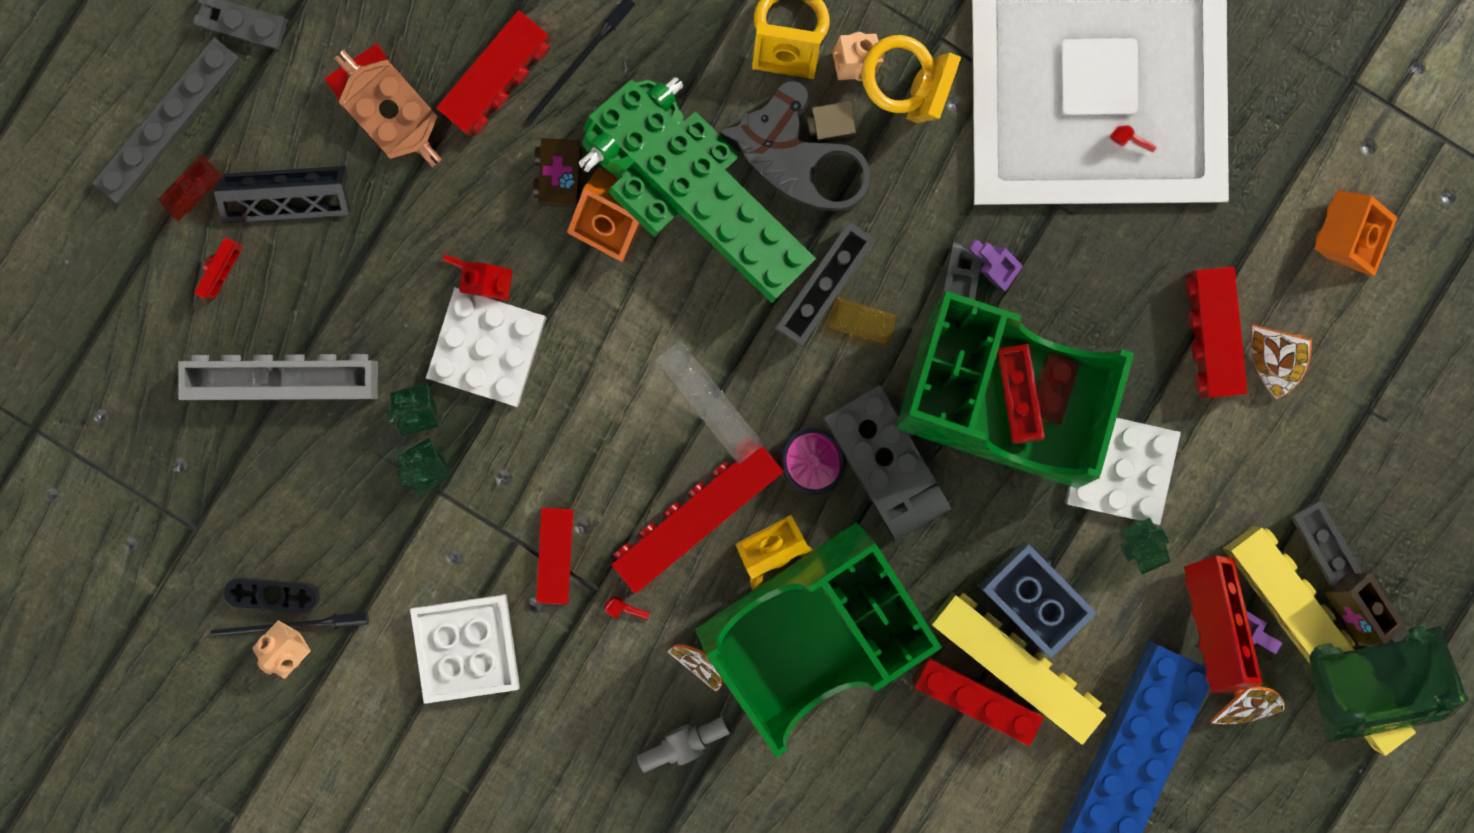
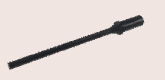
M622 0L609 17L603 20L604 23L598 35L526 119L527 121L532 123L603 37L613 30L616 31L615 28L635 6L632 0Z
M368 612L340 615L334 613L333 616L321 620L284 624L293 629L315 626H328L337 629L338 627L368 625L369 615ZM274 624L211 630L210 634L211 636L263 632L268 631Z

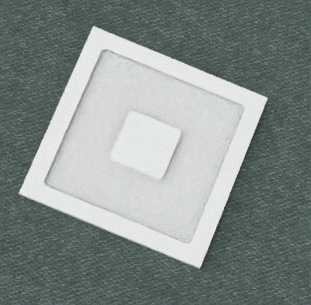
M972 0L974 205L1229 202L1227 0ZM1129 125L1140 138L1156 145V149L1152 153L1133 144L1130 140L1124 147H1121L1111 140L1110 135L1118 126Z

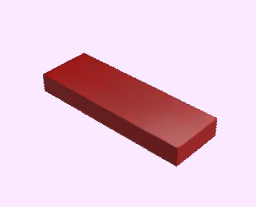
M1029 344L998 349L997 356L1012 444L1017 445L1045 440Z
M541 508L536 603L569 604L574 509Z

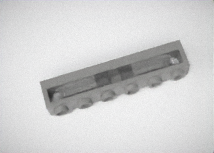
M318 354L317 361H305V355H285V361H273V355H253V361H241V355H221V361H209V355H189V361H178L179 400L378 399V361L368 360V354H349V360H337V356L334 354Z

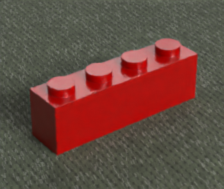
M518 10L437 106L439 112L470 138L474 133L480 134L488 125L489 119L487 117L493 110H500L506 104L510 97L508 93L514 85L520 86L530 74L528 69L535 60L540 62L548 54L551 48L549 46L551 43L549 35Z
M1235 266L1189 272V278L1185 280V291L1187 297H1191L1192 310L1188 312V321L1190 328L1194 329L1195 341L1192 342L1191 351L1193 359L1197 360L1198 373L1195 374L1196 390L1201 393V398L1248 394Z
M1214 556L1184 566L1186 574L1185 584L1191 597L1193 606L1192 616L1197 625L1199 648L1204 657L1206 666L1205 676L1207 683L1210 685L1211 692L1232 693L1262 685L1234 558Z
M931 657L926 658L920 663L911 681L915 689L1028 746L1031 745L1044 719L1038 711Z

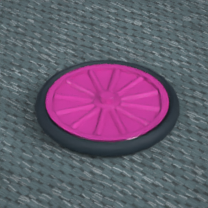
M810 428L795 432L788 438L781 451L780 464L781 469L784 471L785 479L794 489L804 494L819 495L830 491L837 485L844 471L845 461L841 448L835 438L819 429Z

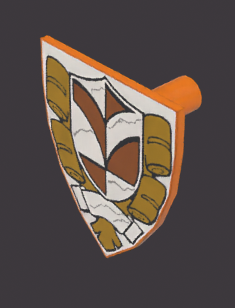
M1252 325L1251 349L1254 364L1265 387L1276 400L1290 393L1302 381L1309 367L1312 339L1304 338L1299 334L1292 335Z
M677 644L667 651L715 692L723 685V679L703 649L701 651L687 645Z
M1259 686L1233 692L1235 698L1210 720V723L1239 724L1259 720L1284 711L1285 703L1281 695L1273 689Z

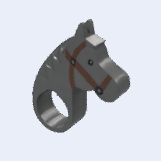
M791 81L782 84L763 109L750 114L744 113L739 126L721 130L724 137L739 144L747 160L765 180L788 198L806 207L820 211L844 212L857 207L868 194L871 183L870 169L866 159L858 150L844 144L799 141L801 131L799 117L807 110L809 97L806 88L798 82ZM836 155L847 156L855 160L864 174L863 184L859 192L851 199L842 202H833L823 198L814 187V174H812L821 162Z

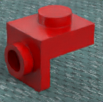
M465 261L463 263L459 292L508 301L513 270L486 263Z

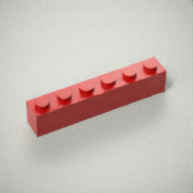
M751 441L736 452L739 459L729 466L725 461L711 473L714 479L706 486L702 482L697 484L687 493L690 497L687 502L682 506L677 502L663 513V516L666 518L658 526H655L653 522L638 533L641 540L632 547L627 542L613 554L616 560L611 564L612 567L635 594L784 472L760 442L756 445H753Z

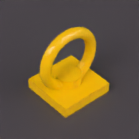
M759 0L754 11L756 37L752 69L814 79L820 44L826 36L830 24L829 12L825 3L822 0H800L807 3L817 16V25L812 32L767 24L766 16L769 8L780 0Z
M904 35L888 36L874 44L867 53L862 67L863 85L869 98L883 110L892 113L908 112L906 119L915 123L940 119L961 57L950 52L932 57L926 47L914 38ZM894 48H903L912 52L922 66L911 86L912 97L905 100H893L885 96L879 89L875 79V68L879 58L886 51Z
M792 515L735 544L750 576L752 591L763 584L765 572L780 568L796 556L804 557L814 550L807 546Z

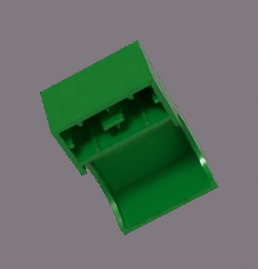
M946 291L930 309L894 429L1076 489L1099 479L1134 353L1123 349L1115 352H1091L1063 346L1039 337L1026 329L1020 321L1021 315ZM1029 344L1045 440L1013 445L997 352L1001 348Z
M857 522L695 629L706 656L776 758L787 751V739L794 726L820 702L836 693L854 687H869L878 691L942 648L876 543Z

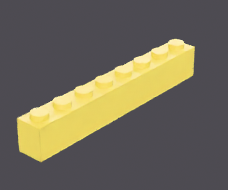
M1250 527L1226 545L1223 550L1229 558H1234L1238 570L1371 747L1384 756L1388 755L1416 734L1409 724L1412 722V718L1401 706L1396 707L1390 699L1393 696L1392 691L1381 680L1378 682L1371 673L1374 671L1371 663L1363 655H1357L1352 648L1355 645L1352 638L1344 630L1339 631L1333 623L1336 620L1334 614L1326 605L1318 603L1314 597L1317 593L1313 586L1306 579L1301 580L1295 572L1297 569L1295 562L1286 553L1281 554L1275 546L1278 544V540L1274 534L1267 528L1263 530L1261 527Z

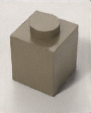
M850 101L814 107L811 111L812 117L806 118L809 136H815L816 143H827L854 138L856 130Z

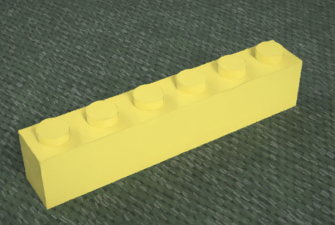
M952 592L929 620V623L1083 745L1106 716L1099 709L1102 703L1088 692L1082 696L1074 690L1077 683L1062 672L1057 676L1049 670L1052 663L1037 652L1033 657L1024 650L1027 643L1012 632L1008 637L999 630L1003 624L987 612L983 617L974 609L978 604L966 594L962 593L958 597Z

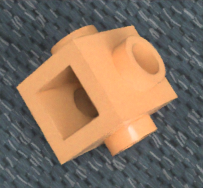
M856 32L850 35H840L832 51L838 80L856 79L857 81H862L863 63L869 50L878 42L877 34ZM885 53L876 64L875 76L880 66L884 64Z
M279 620L252 647L258 658L257 665L269 675L275 673L284 679L311 652L301 633Z

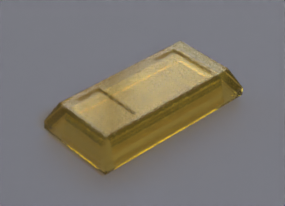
M837 297L828 327L889 346L898 315Z

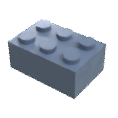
M1022 542L978 585L1050 658L1097 614L1025 542Z

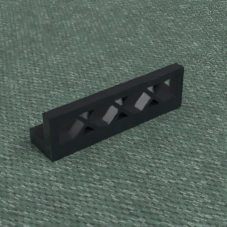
M346 166L219 174L213 191L222 223L347 216L350 213L345 190L348 179ZM324 195H338L340 205L328 206L321 199ZM293 197H301L309 202V204L305 208H297L289 203V201ZM261 199H269L277 204V207L274 210H265L257 205V203ZM237 201L246 208L242 212H229L226 202Z

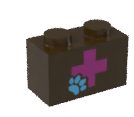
M541 138V147H535V166H540L539 179L534 178L533 197L538 198V203L541 206L577 207L580 199L581 166L579 161L582 159V143L580 140Z
M1371 572L1346 574L1325 593L1359 645H1385L1405 627L1404 622Z

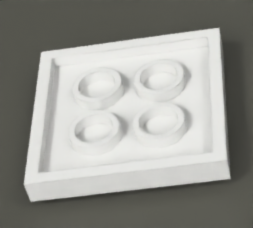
M454 287L426 378L518 407L546 316L487 297L460 293L459 289Z
M1116 418L1100 478L1078 489L1069 486L1065 504L1160 525L1181 432Z
M506 594L410 609L424 704L520 689Z

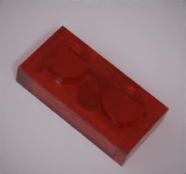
M202 154L158 200L166 211L179 221L186 213L193 209L195 204L209 190L215 187L223 175Z
M1050 353L1046 356L1036 389L1042 420L1059 426L1063 422L1080 364Z

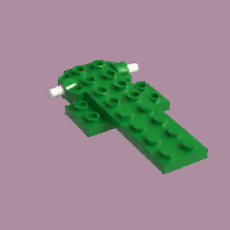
M674 77L667 85L662 83L656 84L650 80L635 83L631 79L588 117L584 126L587 133L582 141V145L589 153L579 161V165L581 168L585 166L584 170L589 172L598 163L611 172L618 181L610 188L608 193L654 238L681 214L749 282L773 303L816 258L727 172L741 155L696 111L685 121L682 120L683 114L678 109L674 96L683 88V84L681 81L678 82V78Z

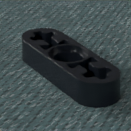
M240 577L231 580L224 590L226 601L231 606L240 608L305 613L314 609L320 600L318 589L310 583ZM242 584L243 590L257 591L256 596L247 595L239 600V595L234 594L233 590ZM268 586H274L280 591V600L276 604H270L264 598V591ZM287 587L291 588L289 591L291 595H297L302 593L303 589L306 590V595L311 596V601L306 602L302 606L301 600L291 599L288 600L289 606L285 605L288 599Z

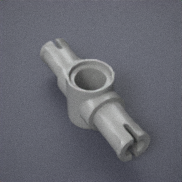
M722 716L700 727L697 725L691 727L690 724L680 726L665 735L666 739L661 741V745L637 756L640 768L646 773L668 762L671 764L677 762L678 766L689 763L703 754L707 744L731 734L729 724L725 717Z

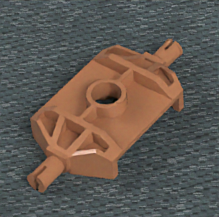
M345 50L340 52L346 62L339 55L334 60L348 73L349 79L339 103L390 159L416 151L422 155L432 168L436 163L430 156L439 163L442 158L428 145V138L438 116L388 60L361 67L356 65ZM384 100H393L398 105V114L394 118L388 119L381 115L379 107Z

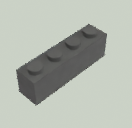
M848 222L775 330L799 347H802L873 245L875 239L851 222Z

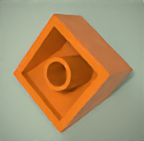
M599 167L583 188L567 233L623 262L642 225L608 193L618 179L613 174Z
M1337 190L1333 200L1328 205L1327 217L1323 227L1317 233L1314 249L1328 260L1367 275L1375 276L1398 217L1373 196Z

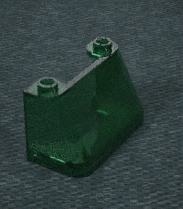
M1419 625L1409 629V635L1404 637L1402 641L1342 652L1339 647H1333L1331 643L1322 644L1313 649L1314 651L1311 652L1309 660L1322 727L1328 742L1439 722L1452 717L1468 701L1441 626L1428 628V625Z

